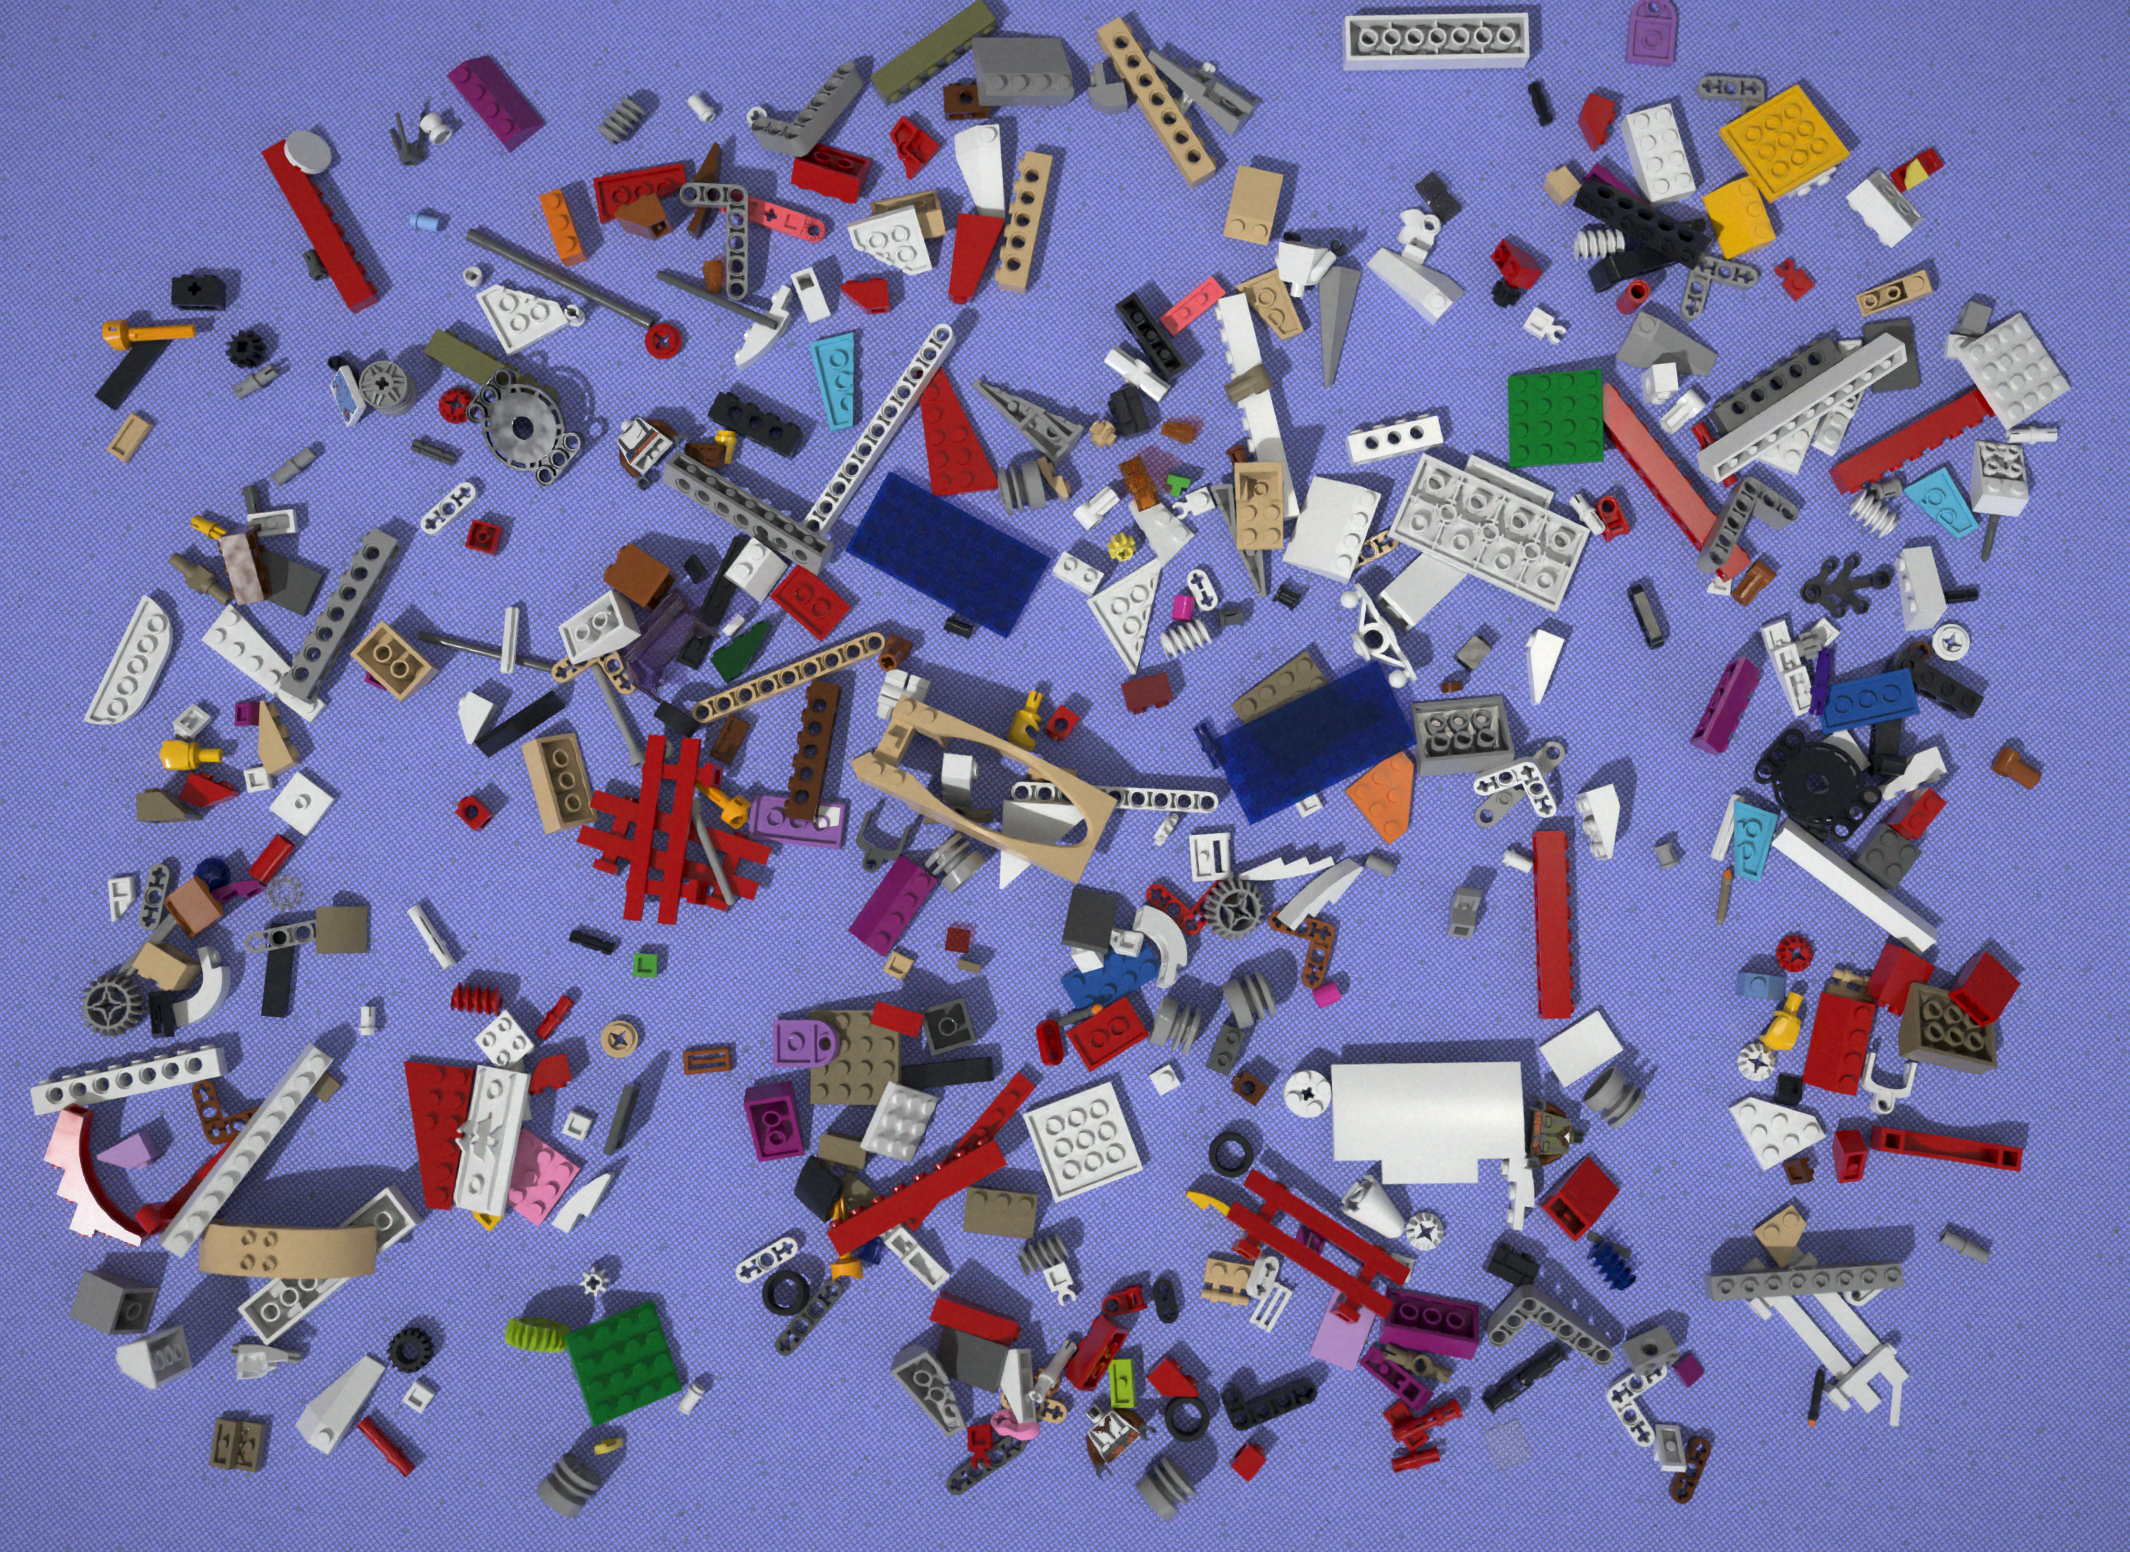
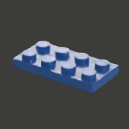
M1901 669L1828 686L1830 691L1829 696L1826 697L1824 714L1819 717L1823 734L1827 735L1919 715L1920 711L1910 669Z
M1143 940L1138 958L1117 954L1114 949H1111L1107 954H1103L1104 967L1085 973L1077 969L1060 979L1078 1011L1086 1009L1093 1004H1100L1104 1008L1123 995L1126 996L1158 977L1160 966L1145 940Z

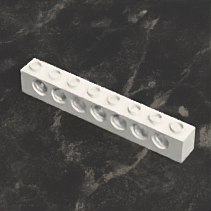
M211 1044L201 1046L200 1052L192 1053L191 1049L178 1051L177 1057L169 1058V1054L155 1056L154 1061L146 1063V1059L132 1061L130 1067L123 1068V1064L109 1066L107 1072L100 1073V1069L85 1071L84 1077L77 1078V1074L62 1076V1081L54 1083V1079L39 1081V1086L30 1088L35 1116L61 1111L62 1108L71 1103L85 1106L229 1075L224 1047L215 1048V1045ZM197 1058H199L202 1062V1067L200 1070H198L195 1066V1061ZM174 1063H176L179 1067V1072L177 1075H175L172 1071V1066ZM151 1068H153L156 1072V1077L154 1080L151 1079L149 1076V1071ZM128 1073L133 1077L131 1085L126 1080ZM105 1078H107L110 1083L108 1089H106L103 1085ZM82 1083L85 1084L87 1089L85 1094L80 1090ZM59 1088L63 1091L62 1099L57 1094Z

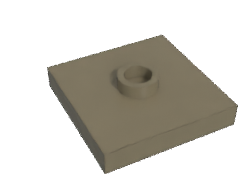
M850 1171L842 1179L847 1217L851 1215V1210L860 1205L865 1208L872 1204L871 1199L879 1195Z

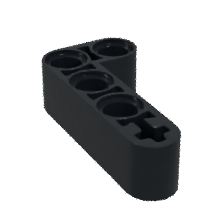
M1645 246L1602 260L1588 271V275L1597 294L1611 289L1619 282L1669 268L1678 264V262L1649 246Z
M1901 719L1870 725L1868 761L1871 765L1868 766L1869 775L1885 777L1904 775L1907 760L1905 755L1899 754Z
M1306 1377L1299 1378L1247 1401L1244 1400L1240 1388L1235 1383H1226L1220 1390L1221 1400L1229 1420L1238 1431L1248 1430L1307 1405L1316 1399L1318 1393L1313 1381ZM1303 1386H1307L1309 1394L1305 1395L1303 1393ZM1292 1390H1295L1298 1397L1297 1400H1295ZM1228 1391H1236L1238 1395L1235 1400L1228 1401L1225 1399ZM1286 1394L1290 1396L1289 1402L1284 1405L1279 1404L1278 1398ZM1259 1404L1268 1405L1267 1412L1263 1414L1257 1413L1256 1408ZM1236 1414H1246V1420L1242 1423H1237L1234 1421Z

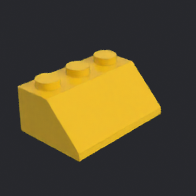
M1751 176L1730 182L1702 197L1725 261L1766 248L1776 239L1759 191Z

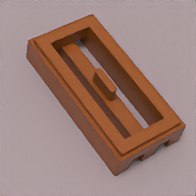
M730 1047L683 1051L684 1075L732 1071ZM725 1053V1057L688 1059V1056ZM726 1062V1066L689 1070V1065Z

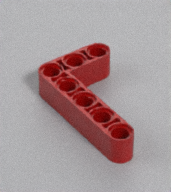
M229 1141L169 1201L149 1203L135 1214L134 1218L149 1235H158L164 1232L233 1141Z

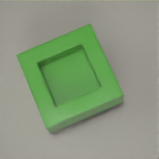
M634 953L633 977L657 978L659 954Z

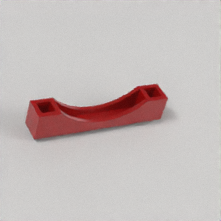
M1875 1125L1872 1127L1870 1149L2021 1172L2023 1148Z

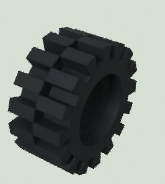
M408 1328L399 1332L388 1344L390 1346L387 1349V1353H390V1356L387 1358L388 1362L392 1360L393 1364L391 1366L393 1368L397 1367V1371L400 1373L405 1371V1374L419 1371L431 1361L430 1358L434 1354L432 1352L434 1343H430L432 1340L431 1336L427 1337V1332H421L420 1328ZM406 1342H414L418 1346L419 1354L417 1358L407 1359L403 1355L402 1347Z

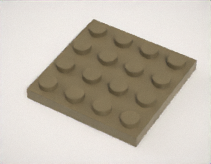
M1306 651L1230 705L1283 780H1286L1359 727L1356 720Z
M810 1010V1020L827 1021L836 1029L840 1040L838 1054L830 1064L823 1067H810V1104L878 1105L889 1081L902 1085L901 1033L870 1024L874 1010ZM828 1037L823 1041V1046L826 1050H829L831 1047V1041Z

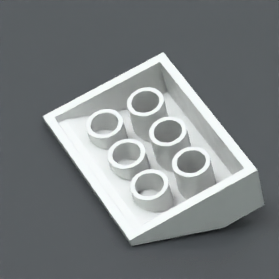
M1314 476L1282 561L1347 585L1381 494L1361 486Z

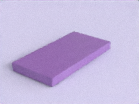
M754 793L748 835L749 840L841 850L846 804L821 801L820 806L840 808L838 826L829 827L827 817L818 815V817L824 818L827 822L826 827L819 828L818 819L817 824L790 820L786 817L783 809L785 800L789 799V797ZM798 798V802L804 803L808 800Z

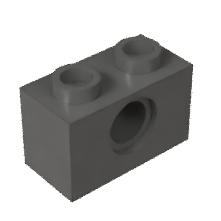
M1222 1023L1205 1067L1229 1077L1246 1033Z

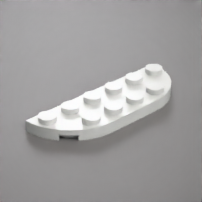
M146 595L142 596L83 721L97 725L122 723L136 715L146 704L169 657L173 644L171 621L163 607L154 599Z

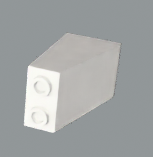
M1422 553L1374 601L1406 633L1469 573L1426 553Z

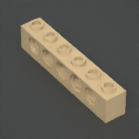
M1026 151L1025 157H1020L1018 171L1021 172L1020 180H1015L1013 193L1017 194L1015 202L1011 201L1009 215L1012 216L1010 224L1006 223L1004 237H1007L1006 246H1001L999 259L1003 260L1001 268L997 267L995 281H998V288L1001 290L1026 294L1053 165V156ZM1036 175L1039 179L1036 182H1029L1027 177ZM1032 197L1034 201L1031 204H1025L1022 202V199ZM1022 218L1029 220V224L1026 226H1020L1017 222ZM1021 240L1025 245L1022 248H1015L1013 243ZM1012 262H1017L1020 264V267L1017 270H1011L1008 268V265Z

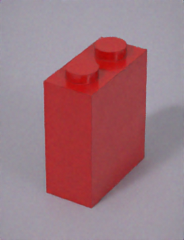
M1929 787L1909 791L1882 824L1885 823L1907 840L1918 839L1947 802Z
M1886 943L1863 994L1872 999L1871 1002L1881 1008L1886 1006L1888 1013L1901 1017L1904 1013L1911 983L1916 982L1927 985L1935 966L1903 947Z
M1985 951L1969 960L1947 995L1977 1024L1983 1027L1998 1020L2021 983L1992 955Z

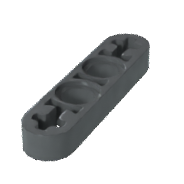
M832 1279L827 1280L808 1301L804 1309L796 1315L775 1341V1349L778 1354L782 1356L792 1354L839 1300L843 1293V1285L839 1280L834 1282ZM829 1285L832 1287L833 1285H836L838 1287L836 1289V1292L838 1294H832L827 1299V1301L831 1302V1304L828 1305L826 1300L822 1297H819L818 1295L821 1293L824 1297L829 1290L827 1286ZM813 1302H820L823 1305L824 1309L821 1314L816 1315L811 1312L810 1306ZM796 1321H806L808 1324L807 1331L803 1333L798 1332L795 1329ZM788 1330H790L794 1336L800 1338L799 1341H797L796 1338H794L791 1341V1349L781 1348L782 1342L780 1340L782 1339L786 1341L791 1335V1333L787 1332Z
M1010 1435L1004 1436L993 1444V1450H987L988 1456L994 1450L1000 1451L1003 1455L1000 1462L994 1463L991 1461V1466L987 1468L984 1466V1459H980L978 1464L983 1467V1473L979 1476H974L970 1472L972 1465L971 1460H969L948 1476L946 1481L947 1490L953 1495L963 1494L1020 1455L1025 1450L1026 1440H1021L1020 1448L1018 1449L1016 1446L1011 1447L1008 1451L1010 1455L1007 1456L1006 1450L1001 1445L1004 1443L1007 1448L1011 1445V1438L1013 1437ZM965 1470L966 1475L971 1480V1482L968 1483V1480L966 1478L961 1482V1488H958L957 1486L952 1487L951 1485L953 1484V1478H955L956 1480H960L964 1477V1473L962 1471Z

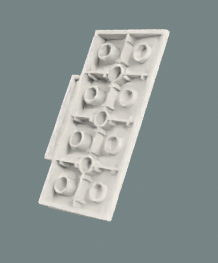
M1423 453L1416 463L1387 536L1556 613L1590 529L1548 510L1554 492L1472 454L1469 456L1462 471Z
M1520 1061L1331 1064L1334 1161L1381 1160L1382 1184L1478 1183V1159L1525 1158Z

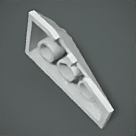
M999 124L978 125L955 134L956 160L979 215L1004 218V222H1006Z
M1383 247L1366 264L1433 326L1465 293L1449 277Z

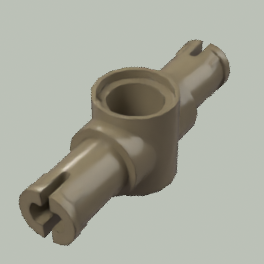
M177 552L168 560L169 564L184 575L185 583L198 593L210 594L224 606L228 605L233 599L232 594L215 579L217 576L202 564H193Z
M959 805L949 807L954 811H963L965 817L973 822L993 823V816H985L993 815V808L972 809V807H962ZM923 818L924 825L942 824L931 818Z
M1391 1344L1385 1347L1391 1354L1384 1352V1359L1400 1364L1402 1368L1417 1376L1432 1377L1445 1384L1449 1383L1450 1378L1445 1377L1444 1374L1452 1376L1451 1369L1436 1364L1434 1360L1421 1353L1410 1350L1404 1351ZM1420 1359L1421 1364L1419 1368L1415 1369V1362Z

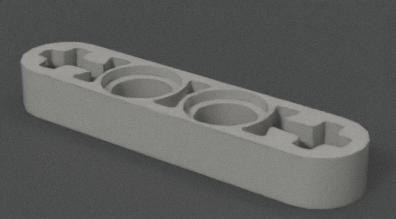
M316 919L250 933L244 940L245 949L251 953H261L316 941L315 929L312 923H316ZM307 926L310 929L311 934L307 939H300L298 937L297 930L299 927ZM277 931H283L287 936L286 941L281 945L276 944L273 940V935ZM265 933H269L268 941L271 947L267 948V943L258 945L259 949L255 950L254 946L249 945V942L253 941V936L260 940L266 938Z

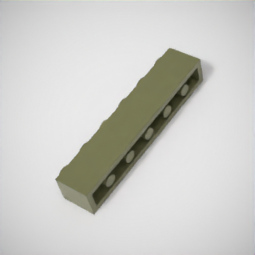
M976 0L871 75V85L887 106L891 103H898L903 99L905 93L919 88L922 85V81L926 78L936 76L940 72V68L947 63L949 65L954 63L965 50H972V38H988L993 35L997 28L996 18L982 0Z
M437 328L424 350V353L429 358L482 387L494 371L506 367L515 373L516 384H532L549 393L558 404L562 400L556 394L558 390L548 384H545L544 387L537 383L538 379L528 373H525L524 376L517 372L518 368L508 362H505L504 365L497 361V356L488 351L484 354L477 350L478 346L468 340L465 343L457 339L458 335L448 329L443 332ZM501 372L499 380L502 384L507 385L509 377L505 372ZM524 388L525 391L535 392L534 390H531L529 388Z

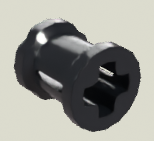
M1281 583L1272 601H1278L1287 606L1290 611H1293L1302 594L1289 590L1285 587V584Z

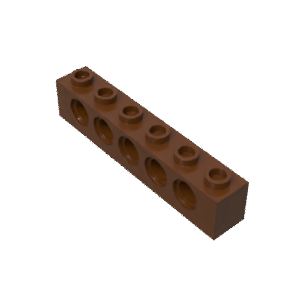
M812 680L811 686H807L805 699L808 700L807 709L803 708L801 722H804L803 730L798 732L797 745H799L798 754H794L792 767L795 768L794 776H790L788 782V790H791L789 799L785 800L783 809L786 817L790 820L817 824L842 688L838 684ZM818 702H826L825 710L822 712L815 711V706ZM821 724V732L816 735L811 734L812 726ZM812 746L817 747V754L814 757H807V749ZM806 769L813 770V776L809 780L802 778V773ZM804 791L808 792V800L804 803L798 802V795Z

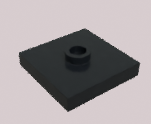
M171 990L149 992L152 1038L175 1037Z

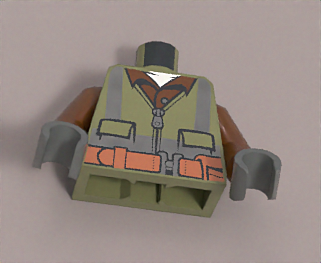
M1532 1096L1536 1100V1104L1534 1107L1529 1106L1530 1118L1526 1153L1530 1155H1525L1524 1159H1529V1165L1524 1168L1536 1170L1541 1166L1549 1165L1561 1159L1563 1154L1569 1152L1570 1143L1582 1145L1583 1131L1571 1129L1572 1120L1567 1119L1566 1113L1555 1103Z

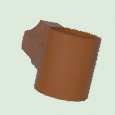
M1757 559L1749 567L1744 579L1730 595L1738 604L1746 607L1761 589L1766 588L1771 583L1777 573L1760 559Z
M891 633L877 661L880 663L881 669L887 672L896 670L900 662L907 659L913 642Z
M2002 747L1990 768L2003 777H2010L2028 790L2038 784L2042 772L2023 761L2021 755L2016 751Z

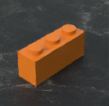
M561 189L538 196L560 260L565 267L587 261L588 259L569 204Z

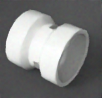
M438 112L428 114L420 122V127L425 133H429V138L434 145L446 142L452 135V130L447 124H443V119Z

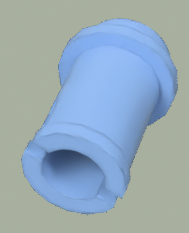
M419 211L413 212L410 216V226H413L416 230L422 228L438 233L441 227V218L422 215Z

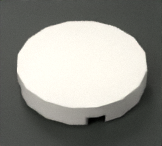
M295 131L288 136L284 145L285 155L293 166L297 165L300 167L301 171L305 173H322L331 162V150L327 143L312 132Z

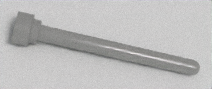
M597 664L593 665L591 668L593 675L630 750L629 761L633 768L645 763L646 751L638 747L600 666Z
M693 799L691 818L724 899L728 905H733L735 898L700 815L702 813V805L699 799Z

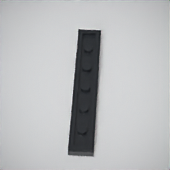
M734 536L675 660L676 662L698 671L737 589V585L723 575L748 542Z

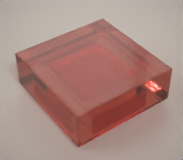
M948 927L945 950L968 954L971 930Z

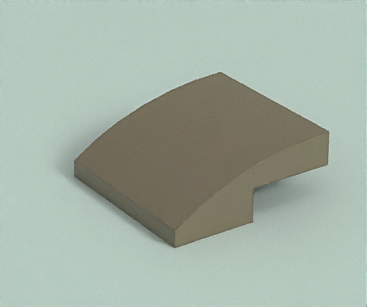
M316 907V954L367 953L368 907Z
M216 1418L209 1466L225 1470L239 1469L253 1473L261 1471L267 1423L234 1418Z

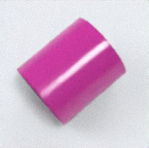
M1175 595L1171 619L1191 622L1195 598Z
M1334 981L1312 989V994L1319 1009L1342 1000Z

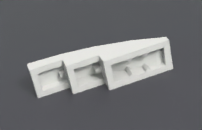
M1780 619L1760 627L1774 670L1794 715L1797 717L1807 713L1812 697L1810 694L1811 683L1806 667L1801 664L1794 642H1791L1785 620Z
M1331 856L1310 865L1306 857L1287 865L1283 864L1280 857L1236 877L1249 881L1286 879L1313 873L1335 864Z
M1346 858L1308 884L1278 914L1277 918L1295 931L1308 914L1315 917L1328 901L1335 904L1363 868L1351 859Z
M902 1223L879 1235L884 1243L901 1259L902 1263L933 1292L950 1276L946 1269Z

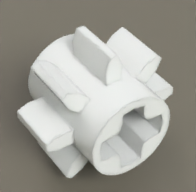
M593 1266L591 1274L588 1271L583 1272V1276L586 1279L580 1285L585 1286V1294L594 1292V1296L597 1297L600 1293L599 1289L604 1292L608 1290L605 1284L611 1278L606 1277L604 1274L606 1269L597 1271V1267ZM594 1277L595 1280H600L597 1286L595 1283H591V1279Z

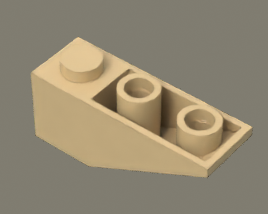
M1922 270L1856 295L1862 317L1913 303L1934 295L1935 292L1928 272Z
M262 700L260 701L258 755L267 774L277 776L301 764L298 759L300 753L288 738L290 736L288 728L285 724H281L278 718L280 712L274 703Z

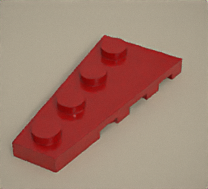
M678 163L593 178L600 223L603 225L615 220L616 218L613 213L618 211L617 209L620 206L632 204L638 201L639 197L644 194L655 193L658 199L661 200L679 192L682 186L687 183L684 164Z

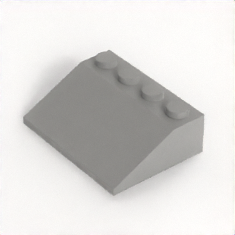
M972 38L979 106L1067 105L1073 98L1072 73L1060 38Z
M1502 696L1410 704L1414 750L1419 777L1486 771L1513 761L1515 752Z

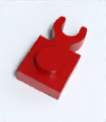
M1787 258L1783 262L1787 270H1782L1778 265L1774 272L1777 276L1785 279L1781 285L1796 302L1811 290L1815 284L1801 268L1795 271L1793 262Z
M985 1424L967 1427L968 1451L974 1452L971 1459L972 1467L978 1469V1461L982 1458L984 1459V1466L990 1467L991 1459L987 1455V1450H993L992 1425Z

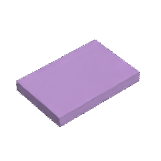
M1334 1288L1309 1354L1354 1372L1376 1314L1360 1304L1356 1311L1361 1314L1358 1322L1350 1325L1330 1313L1333 1304L1342 1302L1345 1294Z

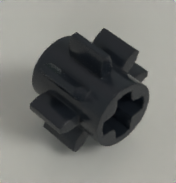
M1506 279L1503 283L1498 280L1491 292L1494 295V303L1502 308H1507L1509 304L1514 307L1521 294L1518 292L1519 287L1510 286Z

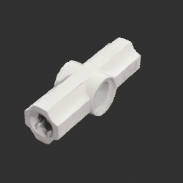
M1117 346L1112 348L1104 360V363L1120 374L1129 386L1135 385L1137 390L1140 389L1157 403L1163 400L1171 387L1153 374L1148 365L1139 359H1133Z

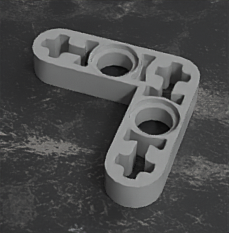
M1705 76L1696 86V94L1703 100L1740 102V117L1746 114L1748 107L1757 108L1764 104V84L1759 79ZM1705 84H1708L1709 88H1713L1709 93L1706 92V88H1702ZM1732 84L1736 89L1735 94H1727L1724 86ZM1751 86H1753L1754 90H1757L1754 95L1748 90Z
M1705 256L1701 262L1704 263L1705 268L1709 269H1705L1703 272L1700 271L1699 266L1694 270L1689 269L1679 308L1680 317L1687 322H1691L1701 315L1710 282L1740 290H1748L1756 284L1758 280L1757 272L1747 266ZM1721 267L1727 268L1730 273L1729 278H1721L1718 274V269ZM1745 274H1747L1748 279L1751 280L1747 284L1744 283L1743 278H1740L1743 277ZM1692 283L1700 284L1702 287L1701 294H1694L1691 291L1690 286ZM1692 300H1696L1692 307V310L1696 312L1689 315V311L1685 308L1691 305Z

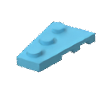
M1945 467L1902 490L1909 499L1955 539L1979 528Z
M1734 801L1735 875L1760 882L1778 815L1739 801Z

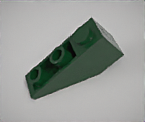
M763 620L757 622L751 627V632L746 635L742 633L732 640L733 644L726 648L722 646L712 653L714 656L710 660L727 684L749 670L773 628L768 620L766 622H763Z

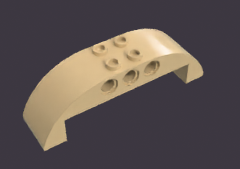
M213 1217L199 1235L198 1269L222 1275L285 1279H329L375 1274L377 1226L352 1225L344 1228L235 1223L226 1222V1218Z

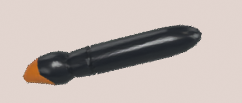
M1822 1369L1816 1372L1810 1410L1807 1415L1810 1427H1814L1819 1419L1818 1411L1824 1385V1371Z

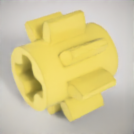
M1124 532L1113 535L1111 541L1107 543L1111 558L1117 557L1119 562L1130 559L1133 552L1137 551L1133 536L1127 537Z

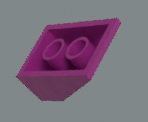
M792 1081L746 1088L743 1104L758 1161L764 1162L805 1155L798 1104Z

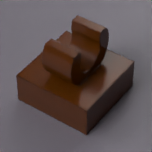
M1808 1157L1790 1159L1782 1163L1791 1185L1809 1183L1814 1180V1169L1809 1168L1807 1163L1809 1161Z

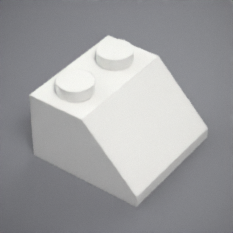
M752 537L723 576L762 603L788 565L769 548Z

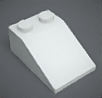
M613 590L608 591L558 626L570 662L573 665L623 648L641 636L628 599Z

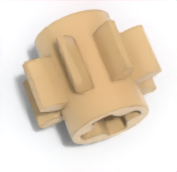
M1102 420L1100 424L1095 421L1089 428V432L1092 434L1089 439L1100 448H1103L1105 445L1111 447L1117 439V436L1114 434L1116 428L1106 420Z

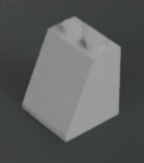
M84 1270L69 1317L107 1335L143 1334L146 1331L159 1287L103 1270Z

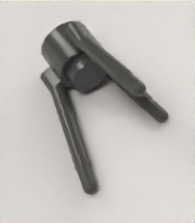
M396 112L395 117L402 141L401 146L394 130L390 129L389 132L398 152L399 161L405 166L417 165L421 162L420 158L424 157V131L419 127L418 148L415 147L414 143H407L400 114ZM421 112L420 122L425 117V112Z

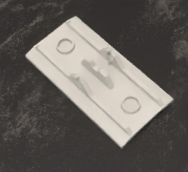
M483 1065L477 1066L467 1121L457 1129V1132H464L465 1135L463 1139H455L462 1153L453 1197V1206L504 1217L531 1074Z

